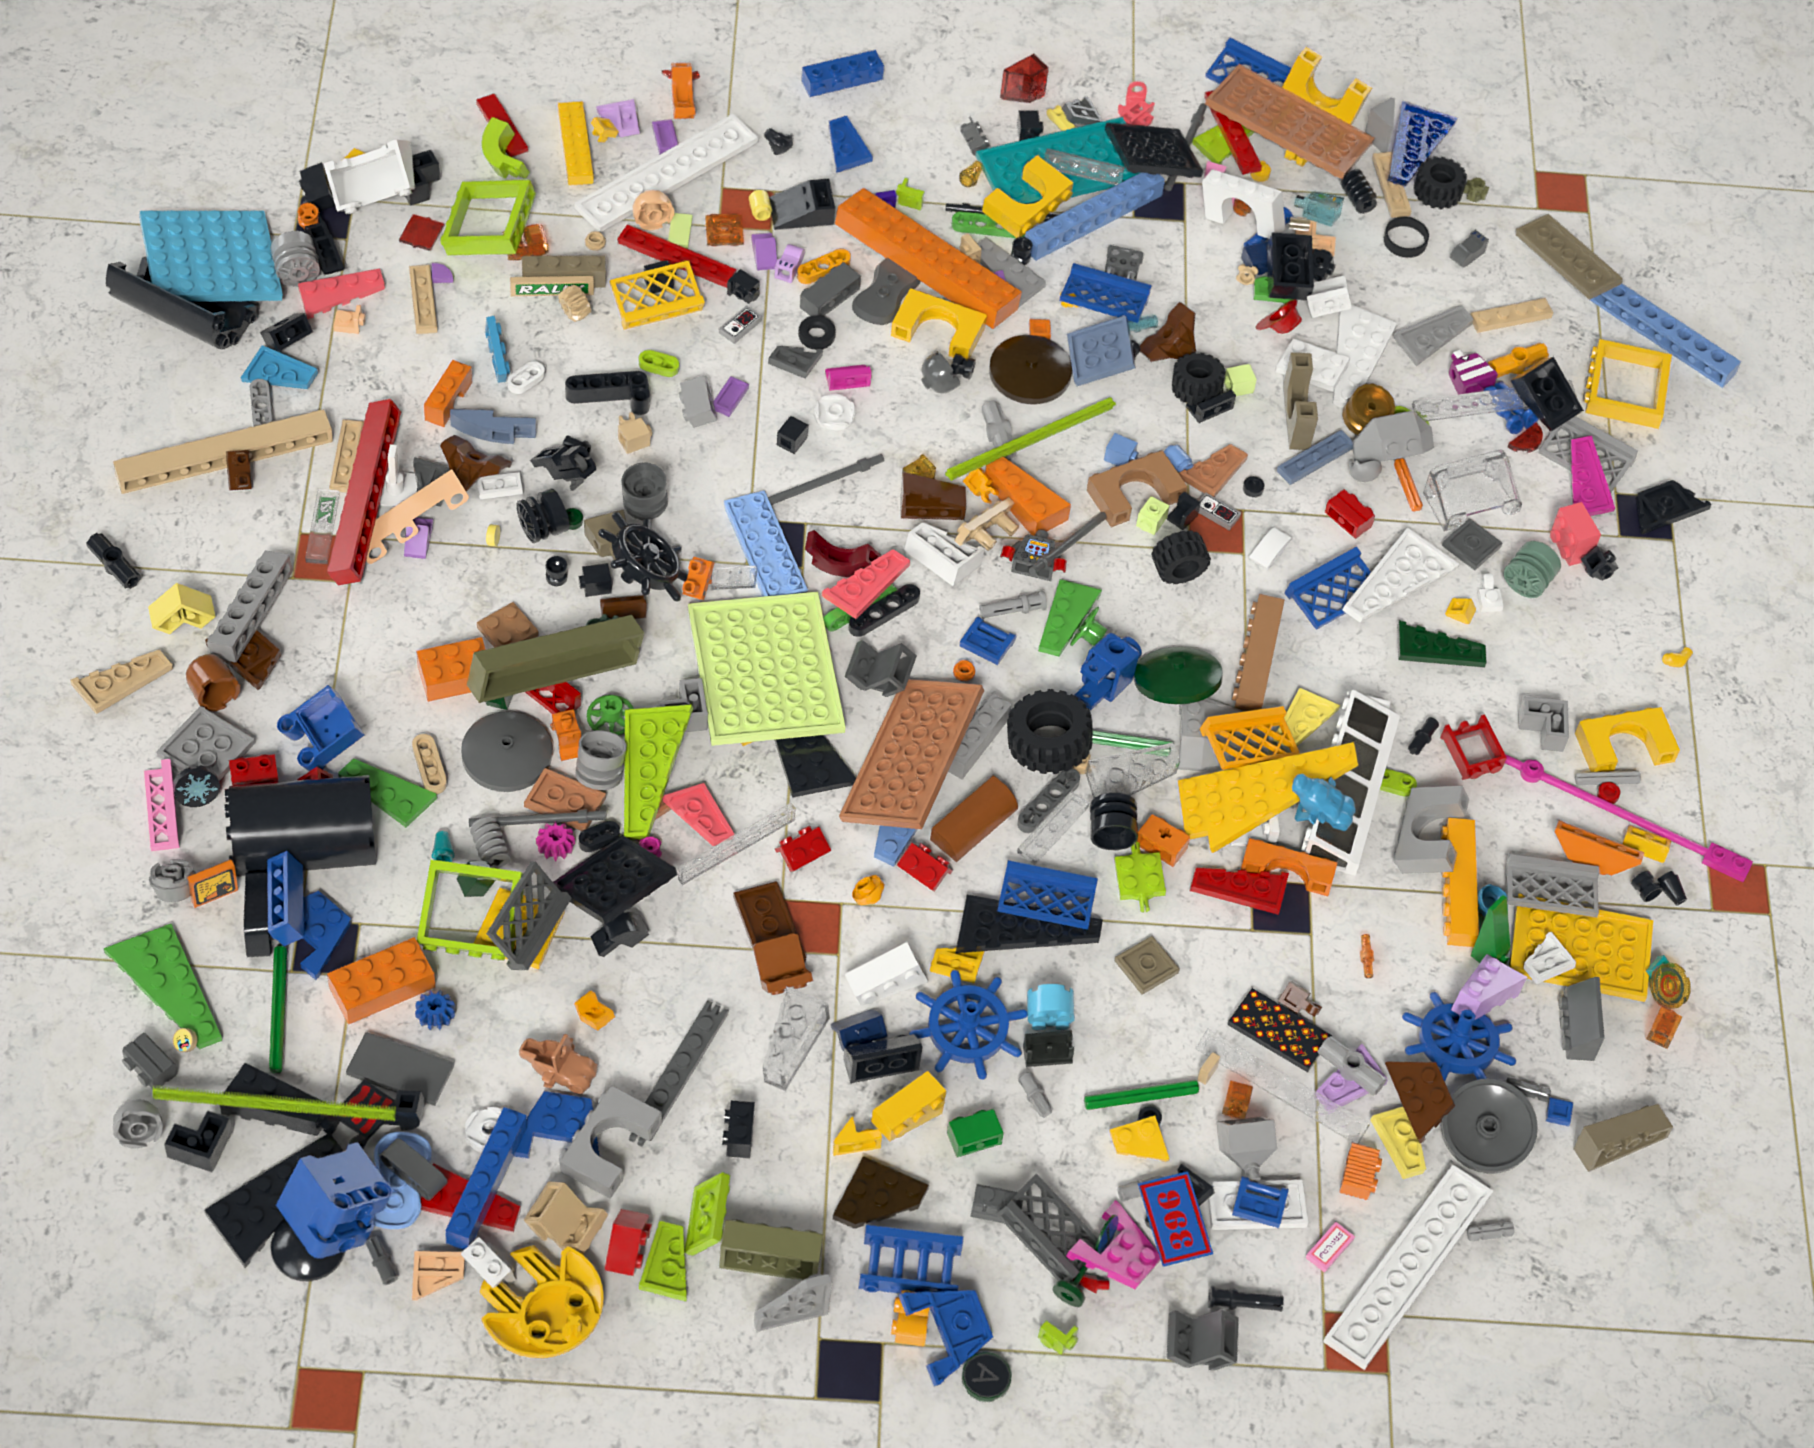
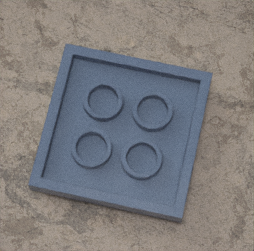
M1126 316L1067 334L1076 386L1136 368Z

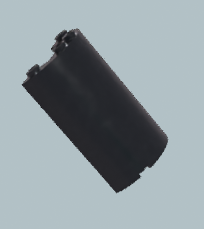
M147 256L142 257L137 276L125 271L127 265L122 262L108 264L106 287L110 288L108 292L110 296L218 349H226L232 345L235 346L249 324H252L256 319L258 305L252 302H189L152 284Z
M369 775L236 785L225 789V801L229 803L224 804L225 818H230V826H226L227 840L232 842L233 855H229V860H232L235 866L236 876H245V873H250L251 871L268 872L267 859L286 851L303 865V871L376 865Z

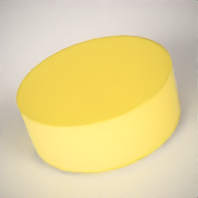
M490 524L486 533V543L488 546L497 547L500 540V526Z

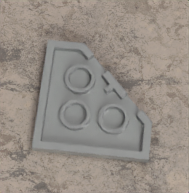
M814 1274L754 1313L756 1332L828 1315L832 1285L830 1275Z

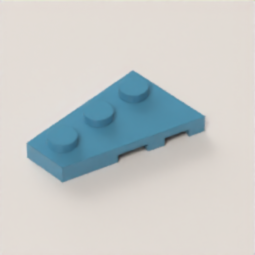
M495 316L486 317L485 336L488 338L489 352L494 354L492 355V362L497 382H506L507 374H510L508 361L504 362L503 358L506 350L504 342H500L499 335H502L500 323H496Z
M262 345L242 374L241 381L251 383L256 379H264L269 385L308 389L317 376L318 370L315 367Z

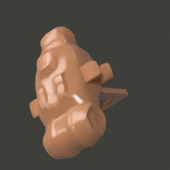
M564 1034L560 1042L553 1040L541 1042L527 1038L520 1046V1057L530 1062L533 1069L542 1076L543 1086L551 1089L557 1083L561 1086H566L574 1093L582 1094L591 1086V1081L597 1075L598 1065L589 1057L576 1053L574 1051L575 1045L572 1044L573 1038H570L567 1034Z

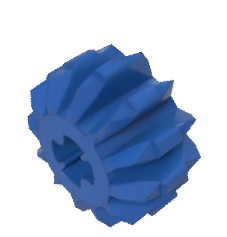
M430 990L428 996L421 994L420 1001H416L415 1016L419 1019L421 1026L428 1024L429 1030L434 1026L441 1030L442 1024L449 1026L450 1019L455 1017L454 1001H451L449 994L443 995L441 990L437 994H433Z

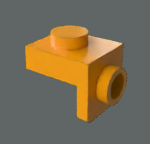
M592 990L574 1003L580 1020L597 1031L615 1018L613 1010L600 1003L595 992Z

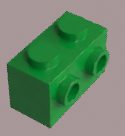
M994 1109L988 1111L980 1110L967 1117H956L948 1123L947 1135L957 1158L1001 1145L1004 1135Z

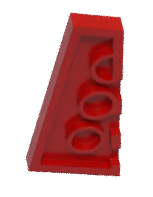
M1196 868L1190 891L1279 915L1289 873L1281 872V875L1260 871V874L1247 873V870L1226 872L1225 869Z
M433 1163V1166L445 1176L448 1183L431 1200L428 1201L421 1197V1210L452 1217L469 1180ZM496 1194L482 1225L514 1232L521 1212V1206Z

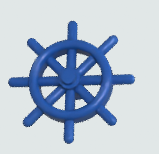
M953 970L950 976L954 988L945 991L936 1000L923 992L916 994L918 1001L931 1008L928 1028L912 1030L909 1035L914 1034L917 1039L930 1037L935 1047L942 1053L934 1067L936 1072H942L950 1060L960 1063H974L978 1078L984 1080L987 1077L983 1061L994 1056L1000 1049L1014 1057L1021 1056L1022 1051L1005 1040L1008 1034L1009 1021L1024 1019L1028 1016V1013L1025 1009L1007 1012L1001 1000L994 995L1002 984L1001 978L995 977L988 988L984 989L978 986L963 985L959 971ZM967 999L978 1001V1003H975L973 1001L967 1002ZM957 1001L960 1014L947 1006ZM986 1006L995 1014L980 1017ZM940 1014L951 1019L954 1023L939 1025L938 1019ZM998 1024L999 1030L997 1035L986 1030L983 1026ZM957 1032L951 1043L942 1035ZM976 1035L990 1043L980 1048ZM965 1038L968 1039L970 1049L959 1048Z
M1437 992L1430 994V999L1435 1008L1430 1010L1424 1019L1408 1012L1402 1015L1404 1021L1420 1027L1419 1044L1407 1046L1405 1053L1413 1055L1424 1052L1431 1062H1436L1438 1067L1441 1068L1440 1072L1444 1081H1446L1449 1072L1455 1074H1474L1477 1080L1487 1079L1483 1070L1490 1066L1494 1059L1510 1066L1516 1064L1514 1057L1498 1051L1500 1045L1499 1034L1511 1032L1513 1026L1510 1023L1495 1026L1486 1015L1475 1020V1014L1470 1010H1463L1459 1015L1451 1010L1454 1003L1444 1004ZM1443 1020L1448 1029L1435 1023ZM1473 1025L1478 1030L1473 1031L1471 1026ZM1431 1032L1444 1038L1433 1040ZM1485 1038L1487 1046L1475 1040ZM1448 1047L1449 1051L1446 1053L1440 1048ZM1471 1049L1481 1053L1482 1055L1475 1058ZM1458 1053H1462L1465 1059L1457 1058L1456 1056Z

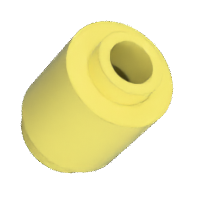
M756 190L751 193L749 203L752 215L759 221L770 218L772 207L768 193L763 190Z

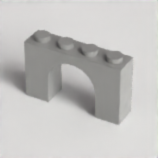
M1463 786L1411 789L1410 797L1406 801V814L1402 818V830L1398 835L1397 851L1394 852L1393 856L1394 863L1402 874L1453 872L1457 852L1451 841H1423L1419 839V835L1422 829L1434 820L1448 817H1466L1469 797Z
M611 1086L607 1092H603L600 1096L596 1109L589 1112L583 1128L575 1132L570 1147L562 1151L559 1157L561 1172L611 1199L624 1180L623 1171L616 1165L599 1157L593 1151L592 1144L595 1138L606 1129L618 1127L627 1129L650 1141L662 1123L661 1111Z

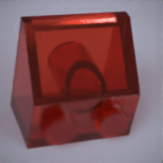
M1032 54L1003 70L1000 98L1002 100L1032 103L1035 100L1041 99L1045 96L1049 67L1035 54Z

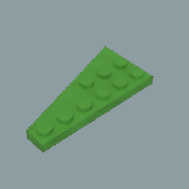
M172 924L104 948V953L109 958H112L123 972H126L134 984L156 1006H159L170 1020H173L180 1028H189L196 1033V1046L199 1049L222 1041V1036Z

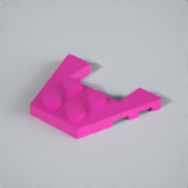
M1115 1200L1104 1212L1102 1218L1107 1221L1112 1215H1117L1119 1217L1117 1230L1120 1234L1102 1254H1099L1083 1240L1079 1239L1069 1250L1066 1257L1073 1261L1077 1258L1085 1262L1086 1267L1092 1270L1096 1267L1107 1272V1277L1136 1289L1161 1259L1154 1246L1119 1202Z

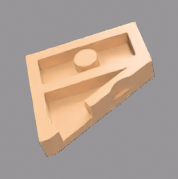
M415 1251L412 1300L423 1298L464 1279L465 1259L461 1255L462 1252Z

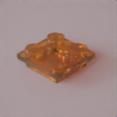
M705 215L707 246L744 245L742 215Z

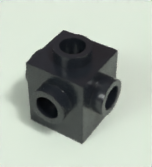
M1315 249L1313 252V276L1315 281L1326 280L1327 276H1331L1336 266L1334 264V256H1331L1332 254L1327 250L1321 249L1319 251Z
M1598 546L1581 558L1588 575L1602 581L1610 578L1614 571L1619 568L1615 562L1617 560L1615 555L1610 550L1606 551Z

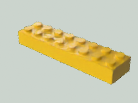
M583 101L558 103V117L568 185L593 184V170Z

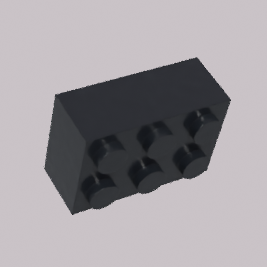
M1271 233L1267 243L1269 298L1307 301V296H1311L1314 289L1312 235Z

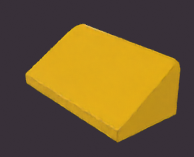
M1630 825L1627 828L1622 845L1644 852V857L1664 863L1670 849L1671 840Z

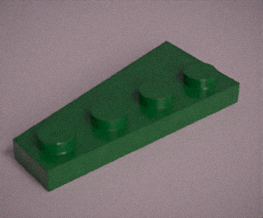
M1399 620L1397 625L1398 660L1485 668L1486 645L1460 637L1457 639L1450 638L1446 633L1439 631L1438 634L1425 630V627L1418 625L1412 627L1406 625V622Z

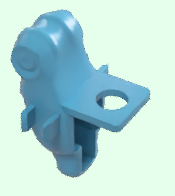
M1298 774L1292 783V791L1300 798L1295 815L1297 822L1309 820L1314 825L1318 818L1322 824L1328 822L1333 828L1346 831L1353 822V815L1356 810L1355 802L1351 797L1343 795L1340 790L1335 788L1336 782L1332 777L1327 782L1324 779H1311L1304 774Z

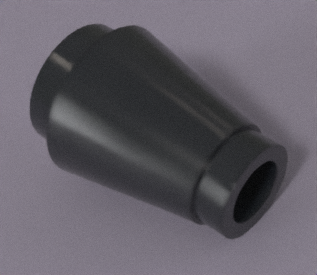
M1669 871L1657 879L1663 892L1676 906L1687 900L1678 874L1675 875L1673 871Z

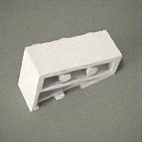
M922 522L908 533L904 550L954 586L981 565L985 548L981 546L976 548L966 543L959 546L954 541V538L947 536V532Z
M907 942L845 974L861 1006L928 983L916 956Z

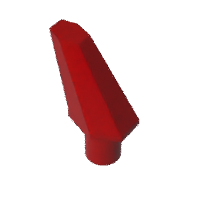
M1084 1274L1079 1285L1094 1293H1097V1290H1109V1280H1098L1097 1276Z

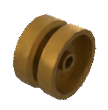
M1364 384L1355 390L1344 406L1342 414L1344 423L1351 432L1359 436L1372 418L1394 414L1395 402L1389 391L1382 386Z

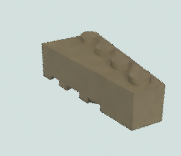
M1659 1104L1644 1106L1639 1110L1584 1126L1573 1149L1587 1171L1590 1172L1668 1138L1673 1126Z

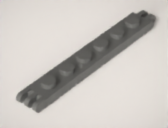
M707 1001L645 1101L649 1106L661 1111L662 1123L726 1019L729 1010L724 1008L721 1014L718 1015L721 1006L716 1004L712 1011H710L712 1002ZM632 1132L629 1141L634 1143L638 1135ZM640 1137L637 1145L642 1147L646 1139Z

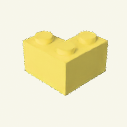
M179 583L173 585L148 607L152 628L167 634H171L183 623L202 629L216 617L210 595Z

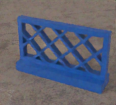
M1229 37L1225 48L1208 69L1205 77L1221 84L1229 75L1226 68L1246 64L1251 67V71L1257 74H1266L1268 76L1266 79L1271 82L1280 81L1284 83L1292 68ZM1228 55L1234 58V61L1224 63L1223 58ZM1223 69L1225 75L1217 76L1213 72Z
M1074 263L1059 301L1115 317L1126 316L1128 321L1138 323L1145 306L1148 304L1152 285ZM1086 290L1089 294L1083 295L1080 291ZM1074 293L1076 297L1068 296L1067 294ZM1106 296L1108 299L1102 300L1100 297ZM1094 299L1096 302L1093 303L1088 300ZM1126 302L1128 305L1122 306L1120 303ZM1113 304L1116 308H1110L1108 305ZM1133 310L1136 313V315L1128 313L1127 311Z
M1358 547L1347 551L1288 585L1285 595L1289 600L1291 598L1294 599L1316 630L1346 614L1342 609L1349 601L1347 593H1355L1358 590L1349 586L1350 579L1361 581V586L1370 575L1371 571L1360 558L1362 553ZM1358 565L1362 571V576L1351 574V568ZM1335 577H1346L1345 585L1334 583ZM1318 586L1330 587L1329 594L1317 592ZM1333 588L1344 590L1343 598L1332 596ZM1303 594L1313 596L1312 604L1304 602L1300 596ZM1316 597L1328 600L1327 607L1315 605ZM1331 601L1342 603L1341 610L1330 609ZM1314 610L1324 612L1325 619L1318 621L1314 616Z
M1008 860L997 911L1088 930L1098 878ZM1008 882L1019 884L1021 887L1013 890L1008 885ZM1030 888L1042 889L1043 892L1035 895ZM1026 891L1031 898L1022 901L1018 894ZM1053 893H1063L1066 896L1058 900ZM1046 896L1053 901V903L1047 906L1040 900ZM1075 897L1088 898L1089 901L1081 904ZM1013 898L1017 905H1004V901ZM1071 900L1076 907L1067 910L1063 903ZM1035 902L1040 909L1033 911L1027 905ZM1058 907L1062 914L1053 915L1049 910ZM1080 911L1084 915L1085 921L1075 919L1072 915Z

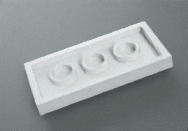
M1303 1180L1258 1182L1278 1189L1282 1187L1289 1189L1279 1228H1307L1308 1217ZM1240 1181L1207 1182L1213 1186L1215 1191L1208 1198L1211 1230L1276 1228L1232 1215ZM1246 1190L1248 1193L1278 1201V1198Z

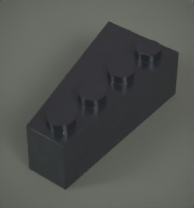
M247 1063L243 1064L224 1091V1094L227 1092V1095L228 1092H230V1095L231 1092H233V1095L236 1092V1095L239 1093V1096L241 1093L242 1096L244 1093L245 1096L248 1093V1096L251 1094V1097L253 1094L254 1097L257 1094V1097L263 1095L264 1098L266 1095L267 1098L269 1095V1098L272 1096V1099L274 1096L275 1099L277 1096L278 1099L281 1096V1099L284 1097V1100L286 1097L287 1100L289 1097L290 1100H292V1097L293 1100L296 1098V1101H298V1098L301 1101L302 1098V1101L305 1099V1102H307V1099L308 1102H310V1099L313 1102L314 1099V1102L317 1100V1103H319L320 1100ZM220 1105L221 1114L238 1115L241 1116V1119L250 1121L255 1119L271 1126L275 1124L281 1125L289 1130L318 1136L322 1130L321 1122L330 1116V1114L324 1115L323 1113L321 1115V1113L315 1114V1112L314 1114L312 1112L309 1114L306 1111L305 1113L303 1111L297 1113V1111L288 1112V1110L276 1111Z

